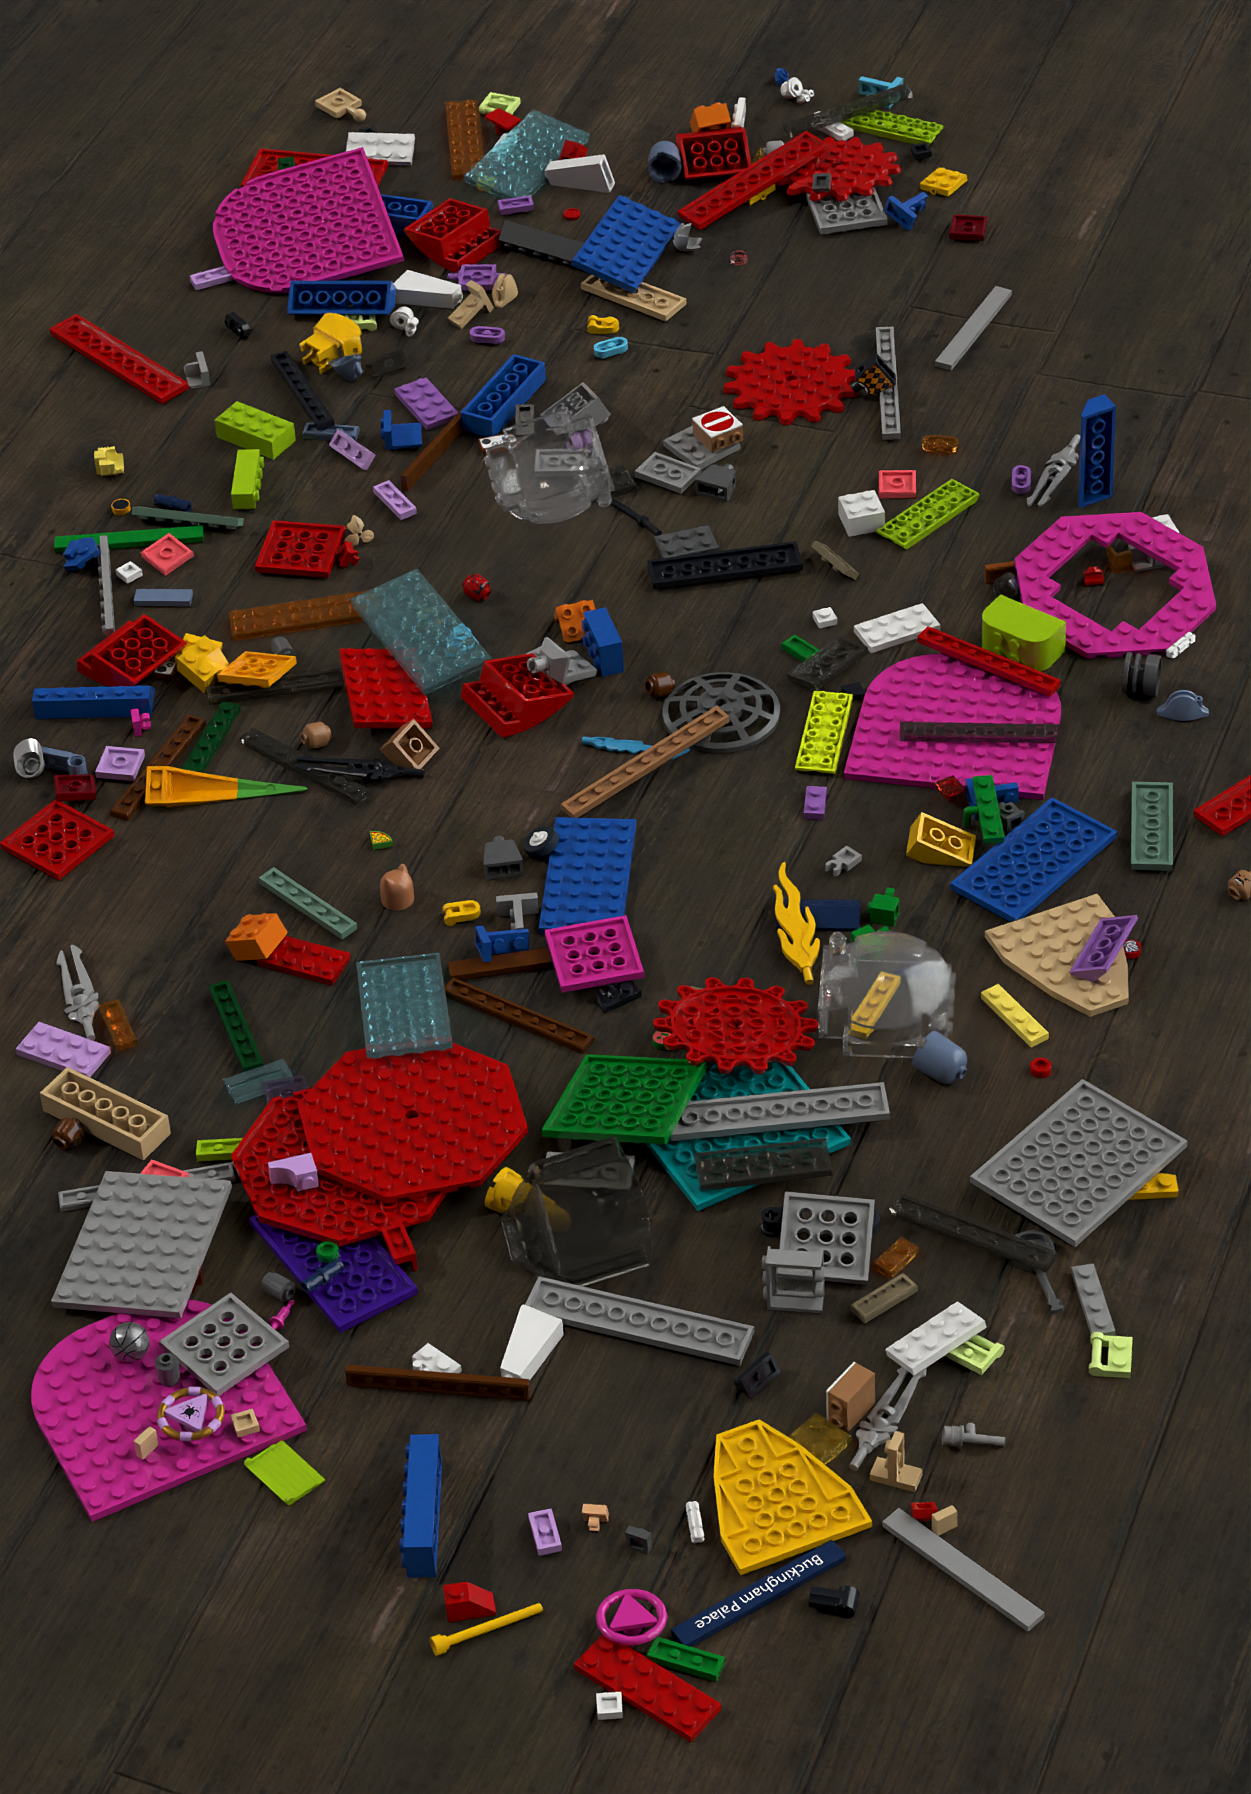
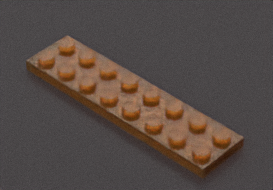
M470 99L445 103L452 180L486 177L478 100Z
M379 589L228 611L233 641L384 618Z

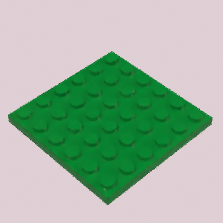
M586 1054L543 1126V1137L652 1143L656 1145L666 1144L708 1068L707 1061L692 1066L688 1064L687 1059Z

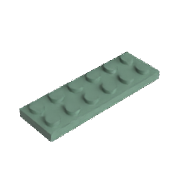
M1132 782L1131 870L1173 871V783Z

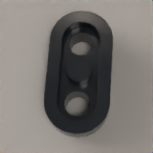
M234 312L225 316L224 323L228 329H231L242 339L250 336V328L245 320Z

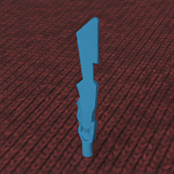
M582 737V744L591 745L597 749H606L610 752L618 751L621 753L627 751L636 754L652 747V745H644L642 741L615 740L607 737ZM687 748L671 759L673 760L690 752V748Z

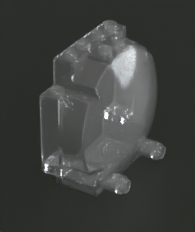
M567 409L504 428L505 436L502 437L503 443L485 448L487 456L484 459L487 468H491L488 469L489 477L491 480H494L491 483L494 493H498L495 495L497 505H502L504 512L509 511L520 520H530L531 523L535 524L558 523L580 515L591 507V502L596 498L598 504L603 507L611 504L612 496L610 492L615 491L591 414L570 421Z
M892 931L871 932L855 937V942L846 944V937L842 933H833L829 937V945H824L818 1002L819 1038L843 1039V1056L913 1058L917 1048L922 1049L927 1042L924 1039L931 1032L937 1031L946 1038H948V1034H952L953 1022H950L949 1018H953L954 1005L950 1004L954 1002L955 989L951 988H954L956 983V972H952V964L945 963L943 957L936 949L927 947V942L909 934Z

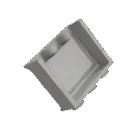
M768 1246L767 1256L763 1255L762 1269H766V1271H763L762 1284L766 1285L763 1289V1300H767V1310L822 1313L824 1301L823 1248L817 1252L771 1249Z

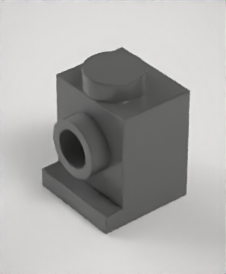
M1001 802L998 804L1003 831L1009 834L1025 820V812L1023 810L1020 811L1012 802L1006 804Z

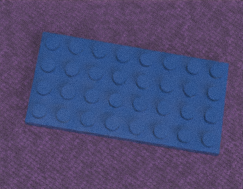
M619 195L573 258L571 265L631 293H635L674 237L681 223L674 218H669L658 211L645 207L643 204H638L627 197Z
M1052 797L1005 836L1003 843H997L950 883V889L1010 922L1017 921L1028 915L1116 839L1117 831Z
M555 818L554 829L559 836V842L555 849L550 852L539 922V934H545L547 929L625 916L637 826L636 819Z

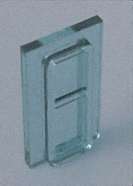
M284 1059L223 1079L228 1093L235 1104L296 1084V1080Z

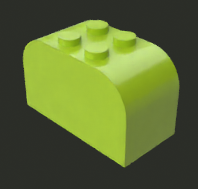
M1001 594L982 613L983 649L1038 671L1048 669L1065 653L1066 621Z

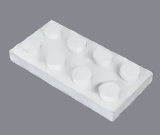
M349 132L346 152L363 147L367 158L388 160V165L411 166L415 135Z
M922 603L854 625V633L869 652L874 653L917 639V636L927 626L940 631V624Z
M957 1301L885 1350L889 1358L911 1374L916 1375L987 1328L984 1319Z

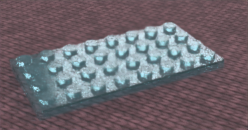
M532 110L464 175V182L503 199L532 196L548 181L545 176V170L550 161L559 160L565 140L584 145L590 139V134L539 111Z
M418 569L412 570L350 599L354 609L424 695L481 669L484 661L492 660V657Z
M440 952L356 962L367 1058H381L390 1055L401 1056L407 1053H424L425 1051L432 1050L443 1051L453 1048Z

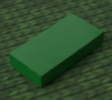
M795 634L781 643L782 650L807 665L822 657L821 650Z

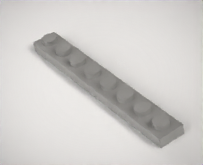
M107 535L100 536V544H97V548L101 553L97 558L100 599L102 601L100 602L103 637H109L115 632L110 551Z

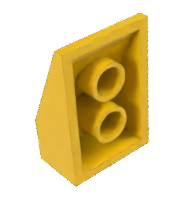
M921 812L910 828L906 856L924 864L970 867L973 860L976 836Z

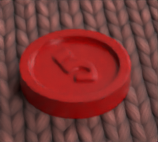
M569 208L563 213L564 218L570 221L577 220L581 216L580 210L576 208Z

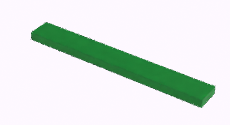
M202 525L56 536L54 551L55 553H64L70 541H78L82 538L92 537L97 544H100V536L107 535L109 549L150 546L168 533L183 544L204 542V529Z

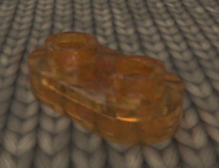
M927 435L922 439V447L930 453L952 454L959 449V440L954 436Z

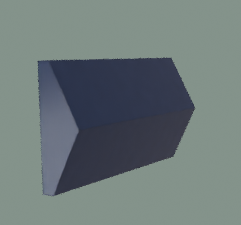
M783 899V905L786 909L788 908L789 900ZM800 899L801 915L805 922L808 923L805 916V908L809 907L815 920V931H855L859 929L861 900ZM776 919V930H784Z

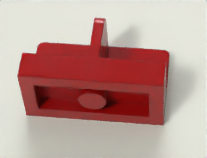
M500 108L485 115L486 120L495 124L497 135L507 131L518 136L523 134L522 120Z
M403 1223L381 1228L383 1239L388 1248V1254L392 1257L394 1264L398 1265L409 1261L413 1272L417 1271L416 1252Z

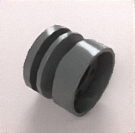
M1127 652L1121 672L1122 692L1128 694L1130 685H1132V694H1136L1139 686H1142L1143 695L1157 697L1162 656L1148 654L1145 663H1142L1141 654L1137 653L1135 662H1133V653Z

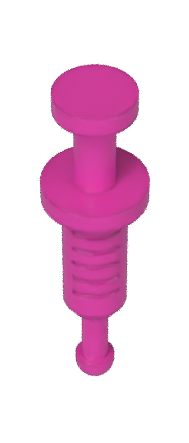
M290 1300L289 1304L283 1307L277 1316L270 1319L269 1323L273 1329L281 1330L283 1328L284 1320L290 1313V1307L295 1303L294 1300Z

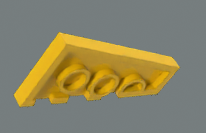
M1157 1173L1128 1200L1178 1197L1179 1191L1176 1175Z

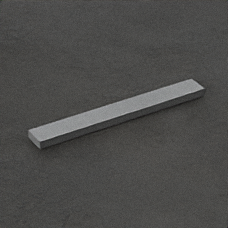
M995 286L936 359L935 366L952 371L1011 297L1012 290Z
M233 1162L184 1170L189 1173V1178L236 1182ZM100 1185L58 1192L61 1212L91 1207Z
M900 1508L883 1521V1527L1027 1632L1044 1619L1045 1612Z

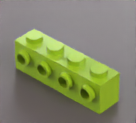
M260 449L238 450L231 491L233 509H255L256 501H259L260 479H262V468H264V457L260 456Z

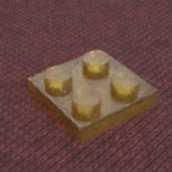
M818 1413L811 1416L788 1436L825 1465L852 1442V1437Z

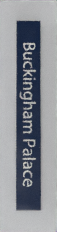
M830 1540L671 1629V1634L678 1643L692 1647L846 1561V1555L833 1540Z

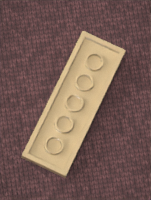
M590 275L581 283L582 290L663 321L670 319L686 305V298L644 282L641 283L635 293H631L594 275Z

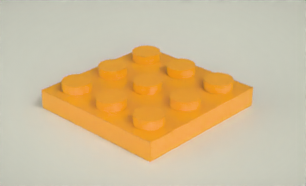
M245 651L217 674L218 682H226V684L237 683L244 686L256 685L261 688H268L297 664L296 656Z

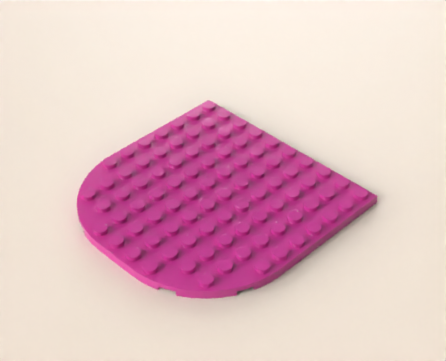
M363 147L251 179L246 182L247 185L239 190L236 188L228 194L219 205L213 222L215 241L225 269L241 285L260 292L288 293L290 281H336L404 261L402 251Z
M944 653L922 655L899 661L881 672L871 682L865 693L844 770V779L965 792V779L972 778V776L993 775L994 785L1017 782L1019 798L1044 800L1061 721V702L1057 692L1051 697Z
M188 1300L182 1318L123 1313L114 1314L67 1336L46 1355L38 1367L31 1390V1401L35 1419L92 1522L270 1447L273 1444H277L281 1440L284 1441L307 1431L304 1420L268 1362L219 1396L224 1404L225 1415L220 1427L211 1435L196 1441H179L170 1438L161 1431L157 1423V1411L161 1402L168 1395L187 1387L208 1388L180 1364L181 1376L178 1383L171 1387L162 1385L157 1377L155 1360L159 1355L167 1352L160 1347L159 1341L212 1306L211 1304ZM225 1318L223 1321H224V1322H229V1321L233 1320V1318H232V1319ZM124 1322L140 1324L149 1335L150 1345L147 1353L143 1358L135 1362H123L117 1359L110 1349L109 1339L112 1331ZM208 1330V1331H206L205 1333H206V1334H212V1333H214L215 1331H210V1330ZM240 1330V1331H238L237 1333H238V1334H244V1333H246L247 1331H242V1330ZM190 1342L187 1346H195L197 1343ZM221 1343L219 1346H227L229 1343ZM203 1355L201 1358L207 1359L212 1355ZM235 1355L233 1358L239 1359L244 1355ZM218 1367V1368H216L215 1370H216V1371H223V1370L226 1369V1367H225V1368H220V1367ZM186 1396L176 1400L170 1407L198 1396ZM209 1399L202 1429L206 1428L216 1416V1409ZM253 1408L260 1431L237 1438L230 1415ZM165 1415L172 1429L178 1432H189L184 1429L183 1424ZM148 1427H152L156 1430L159 1445L142 1460L136 1455L134 1440Z

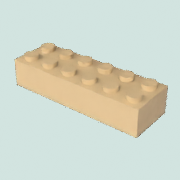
M69 1067L63 1070L40 1092L44 1112L60 1120L63 1118H76L83 1124L82 1128L85 1132L142 1160H145L171 1134L168 1115Z

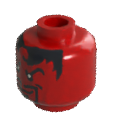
M479 574L468 575L462 584L463 593L475 602H479L482 599L486 600L491 594V584Z

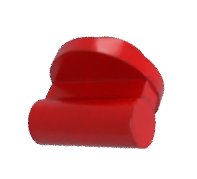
M1089 567L1083 573L1085 586L1104 584L1103 571L1098 569V567Z

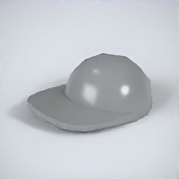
M25 739L16 745L14 749L15 769L21 777L34 779L44 770L45 762L43 760L42 748L36 739Z

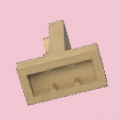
M472 280L466 284L471 294L448 317L450 323L461 329L481 308L489 313L494 309L483 287Z
M895 1431L892 1439H888L885 1445V1453L888 1454L887 1458L877 1457L870 1472V1480L915 1492L922 1477V1469L904 1464V1433Z

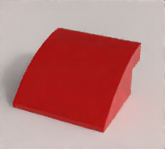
M742 127L676 134V146L681 154V170L685 180L736 175L752 165L746 130Z
M449 198L404 229L405 234L425 255L454 273H458L461 270V265L476 264L504 244V242L499 240L501 230L490 227L487 209Z
M143 614L134 622L128 621L78 659L77 671L107 686H135L187 646V642Z
M533 653L484 661L480 681L463 683L460 697L501 738L518 734L538 725L560 710L574 696V693L564 683L561 684L543 671L531 673L532 671L528 670V659L536 657Z

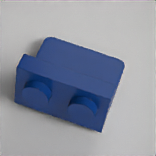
M384 410V418H380L381 440L385 439L386 450L413 449L422 446L421 423L392 424L391 410Z

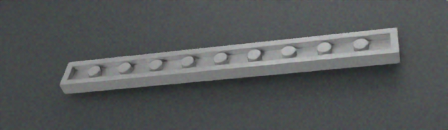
M876 327L877 354L896 374V385L879 392L882 440L901 439L894 327Z

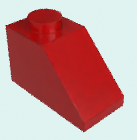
M469 1582L443 1585L448 1622L496 1615L493 1593Z

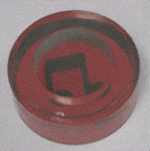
M741 250L734 251L730 255L731 263L738 266L746 264L748 262V254Z

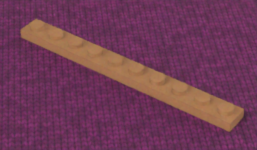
M715 706L561 803V809L571 818L580 817L730 722L729 715L718 706Z

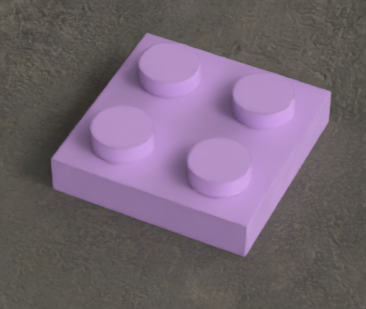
M106 746L95 771L96 778L135 781L145 757L144 749Z

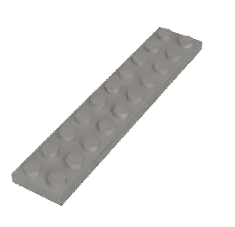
M884 1082L690 1101L671 1134V1141L890 1119V1111Z
M538 1277L525 1304L561 1319L564 1325L738 1366L741 1365L754 1334V1326L544 1277Z

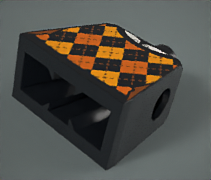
M874 352L855 369L856 381L850 384L855 393L864 389L872 396L895 386L896 374Z

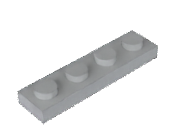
M1094 1264L1071 1267V1274L1090 1334L1101 1332L1104 1335L1115 1336V1328Z

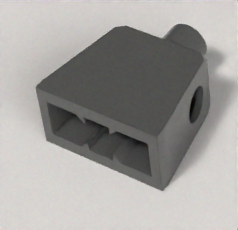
M715 464L710 465L695 479L696 494L728 502L736 486V471L731 464H725L723 467Z
M496 836L493 838V842L485 844L483 862L485 880L524 875L522 857L514 840H505L502 836Z

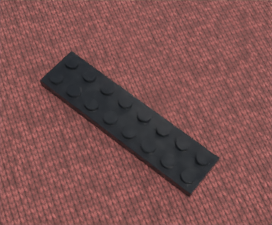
M797 541L647 560L653 589L803 570V562Z

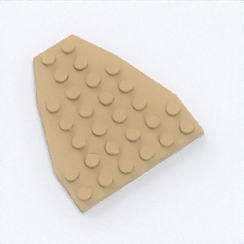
M1098 894L985 931V938L1004 964L1050 996L1091 1017L1128 1004V965L1123 946L1109 970L1094 982L1070 974L1071 968L1100 919L1115 917Z

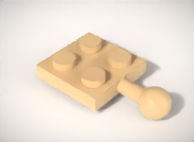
M342 88L315 101L316 107L335 118L342 117L346 113L353 115L354 120L357 122H362L366 118V113L363 109H356L362 106L361 99Z

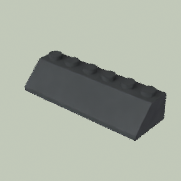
M507 220L504 222L499 240L504 242L503 246L511 249L514 246L519 247V251L525 253L532 251L533 255L539 257L546 255L548 259L556 262L560 259L563 260L562 263L572 266L573 258L584 244Z

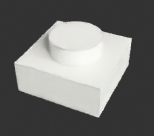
M131 561L116 569V575L127 584L143 576L142 569Z
M831 607L813 611V619L819 629L837 625V617Z
M621 1692L596 1693L598 1720L623 1718Z

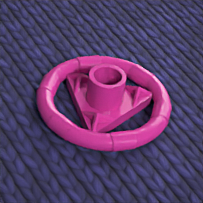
M625 1589L614 1592L601 1602L597 1609L596 1622L600 1632L614 1643L625 1646L640 1645L650 1642L659 1636L665 1628L668 1616L663 1602L652 1593L640 1589ZM634 1598L651 1603L656 1608L658 1621ZM622 1600L609 1628L605 1618L606 1611L610 1606ZM654 1626L646 1633L638 1635L643 1627ZM617 1631H623L626 1635L619 1634V1633H615V1632H617Z

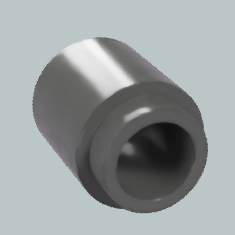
M279 636L271 641L270 648L273 654L295 656V651L286 638Z
M269 1272L262 1279L261 1287L264 1291L282 1302L290 1300L295 1294L294 1282L278 1273Z
M173 1353L159 1355L155 1360L159 1382L166 1387L176 1385L181 1376L177 1356Z

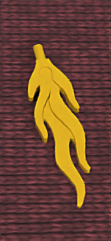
M783 862L779 869V881L788 895L789 905L787 909L784 907L782 890L777 885H774L773 890L776 894L775 916L780 926L790 936L793 945L788 941L782 929H778L777 934L781 941L782 952L800 970V973H803L805 984L811 985L814 982L811 971L819 954L820 940L816 938L813 945L810 946L815 934V920L809 907L805 908V916L808 923L803 919L800 912V892L787 878L785 873L786 863Z

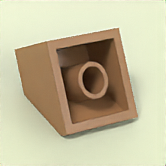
M413 719L401 726L380 750L395 765L404 768L421 769L440 748Z

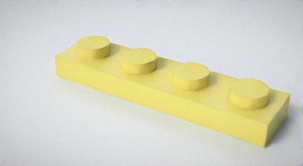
M999 984L981 992V999L1030 1047L1049 1039V1033Z

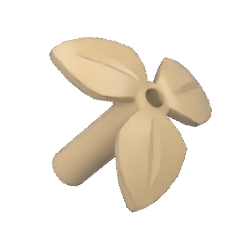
M353 515L351 523L347 524V528L353 534L348 535L344 542H351L353 546L358 545L359 538L364 543L370 542L374 538V533L371 530L362 532L364 527L362 520Z

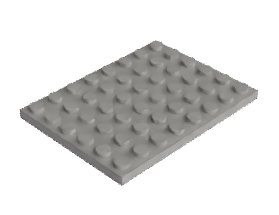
M1082 1079L970 1176V1183L1076 1247L1187 1147V1140Z
M106 1171L51 1300L52 1306L54 1308L182 1318L232 1189L231 1181Z

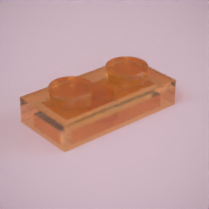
M901 1236L873 1262V1269L892 1279L919 1254V1247Z

